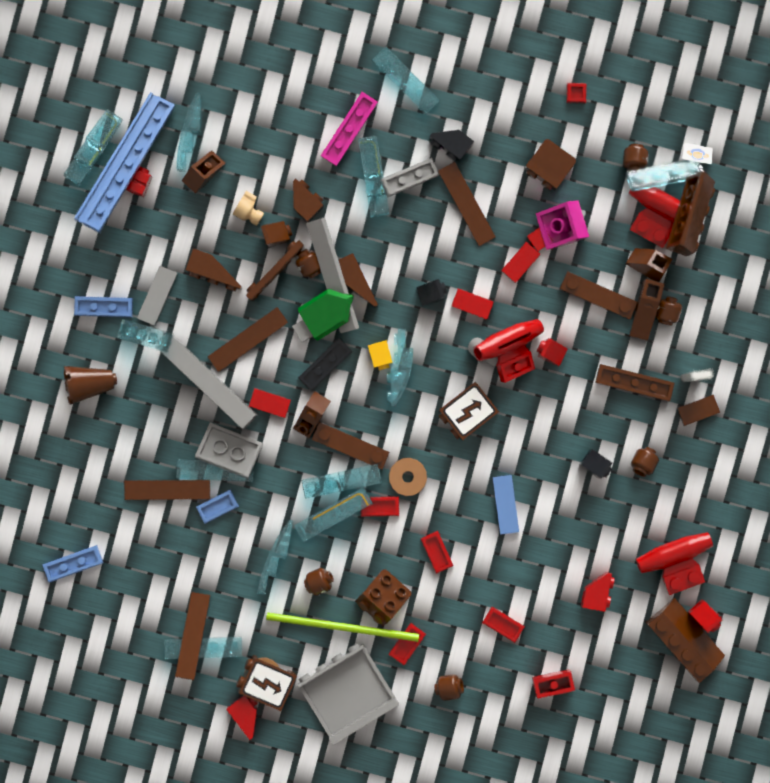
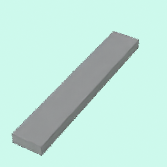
M325 217L306 223L326 288L349 294ZM352 303L349 312V322L339 327L340 333L359 328Z

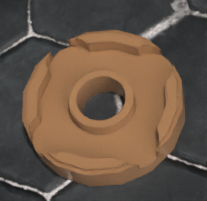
M403 458L397 461L391 467L389 473V482L392 488L398 494L404 496H412L419 493L425 487L427 481V472L424 466L418 460L412 458ZM410 471L413 473L414 478L411 482H405L402 479L404 472Z

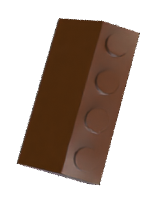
M704 171L687 177L666 246L667 250L684 256L693 255L698 249L699 242L697 241L699 235L704 230L703 221L710 209L708 204L715 193V181Z
M675 598L669 601L646 622L698 683L712 673L725 657L723 652Z

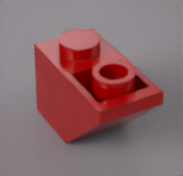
M548 338L540 342L536 351L539 352L537 357L559 367L568 349Z
M605 572L584 587L581 601L582 608L604 612L606 608H609L611 597L608 596L609 588L613 589L614 585L612 573Z
M702 599L688 611L696 623L708 633L716 631L721 626L720 622L723 619Z

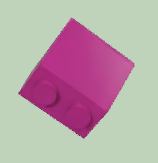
M568 201L536 213L546 250L589 237L579 201Z

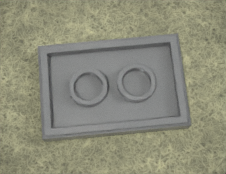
M210 422L195 458L249 479L263 443Z

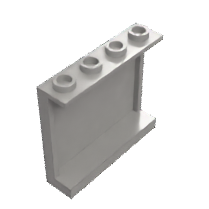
M356 643L348 648L349 652L342 655L340 653L331 659L332 663L327 666L324 663L315 669L316 672L309 675L307 673L298 679L300 682L297 683V687L300 688L319 719L332 745L399 705L398 700L364 644L359 646Z

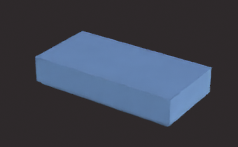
M231 489L196 506L204 524L239 507Z

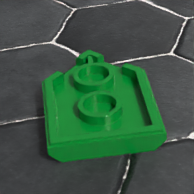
M327 289L298 308L299 314L314 339L319 341L349 322L353 295Z

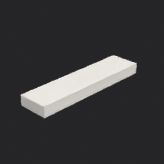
M712 370L682 374L681 381L689 382L710 379L712 377Z

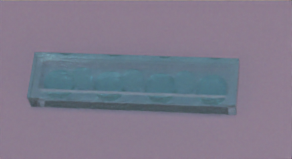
M387 47L372 59L425 114L440 101Z
M684 160L627 171L626 178L631 190L637 191L686 181L688 176L704 170L700 162Z
M123 319L117 338L167 353L173 337L172 333Z
M177 459L176 478L253 482L254 467L249 479H246L201 460Z
M242 637L202 638L199 658L242 657ZM182 638L164 640L165 659H179Z

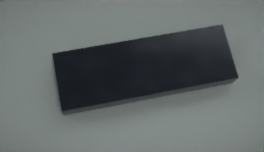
M338 338L298 378L312 392L352 353L351 349Z

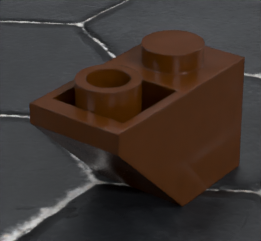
M295 179L293 181L294 210L308 223L324 208L322 204L324 200L317 193L313 195L308 190L310 187L302 179L300 181Z
M635 248L626 265L648 278L660 282L673 259L655 249Z
M314 391L293 429L310 438L331 401Z

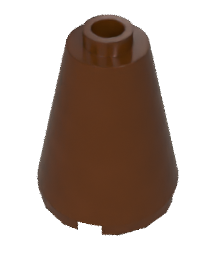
M64 366V381L66 391L69 393L67 397L69 405L112 390L114 385H117L116 373L112 374V370Z

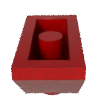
M243 695L228 706L226 710L248 739L251 740L255 732L258 709L256 705L258 703L256 700Z

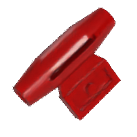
M635 180L628 194L646 208L638 213L629 230L663 248L669 239L680 200L657 187Z
M539 319L517 323L492 334L473 348L474 355L479 361L498 357L496 366L500 381L506 383L535 369L531 351L525 345L544 332L543 324Z
M708 532L685 536L650 550L638 557L636 563L641 573L663 569L662 578L667 593L672 595L705 582L700 565L693 558L712 548L713 542Z

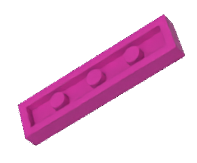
M361 92L320 156L337 167L377 106L378 101Z

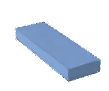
M75 296L74 316L132 318L133 298Z
M512 475L492 477L500 534L519 532Z
M98 545L45 563L42 566L49 583L104 562Z

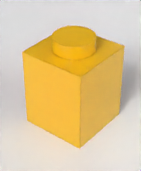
M387 341L368 345L374 368L378 367L379 371L390 368L389 364L393 362Z

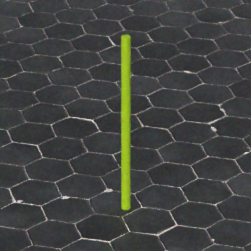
M268 612L266 620L417 642L419 640V634Z

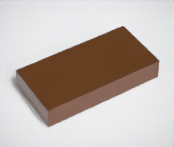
M714 395L677 408L683 426L720 413Z

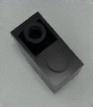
M460 130L432 133L429 138L435 148L438 150L442 148L447 152L445 155L452 161L458 160L459 162L474 144V141Z
M439 279L416 287L422 307L444 300V295L447 293L444 282L440 283Z
M590 449L579 464L599 479H602V477L606 478L613 470L611 468L613 463L593 449Z

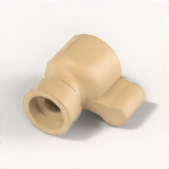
M246 191L232 215L243 221L249 219L252 224L257 226L264 213L260 210H254L256 196Z

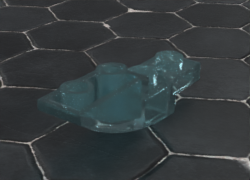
M398 329V333H394V345H398V352L394 353V364H398V367L391 368V372H387V383H391V391H387V402H391V406H395L400 400L412 369L413 348H406L405 329Z
M378 464L301 480L305 499L382 483Z

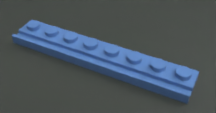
M150 92L74 217L75 221L81 222L98 233L101 232L173 112L174 104Z

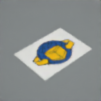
M684 143L683 159L711 164L712 148Z

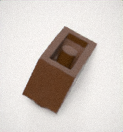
M211 150L190 167L182 182L196 194L225 165V162Z
M284 221L261 226L269 248L291 241L289 237L293 235L289 224L285 225Z

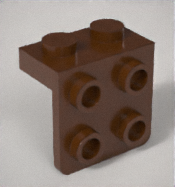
M546 139L524 169L527 171L526 174L533 179H539L546 189L556 191L576 163V159L551 140Z
M383 569L355 602L361 610L371 615L376 623L384 627L400 610L412 593L390 572Z

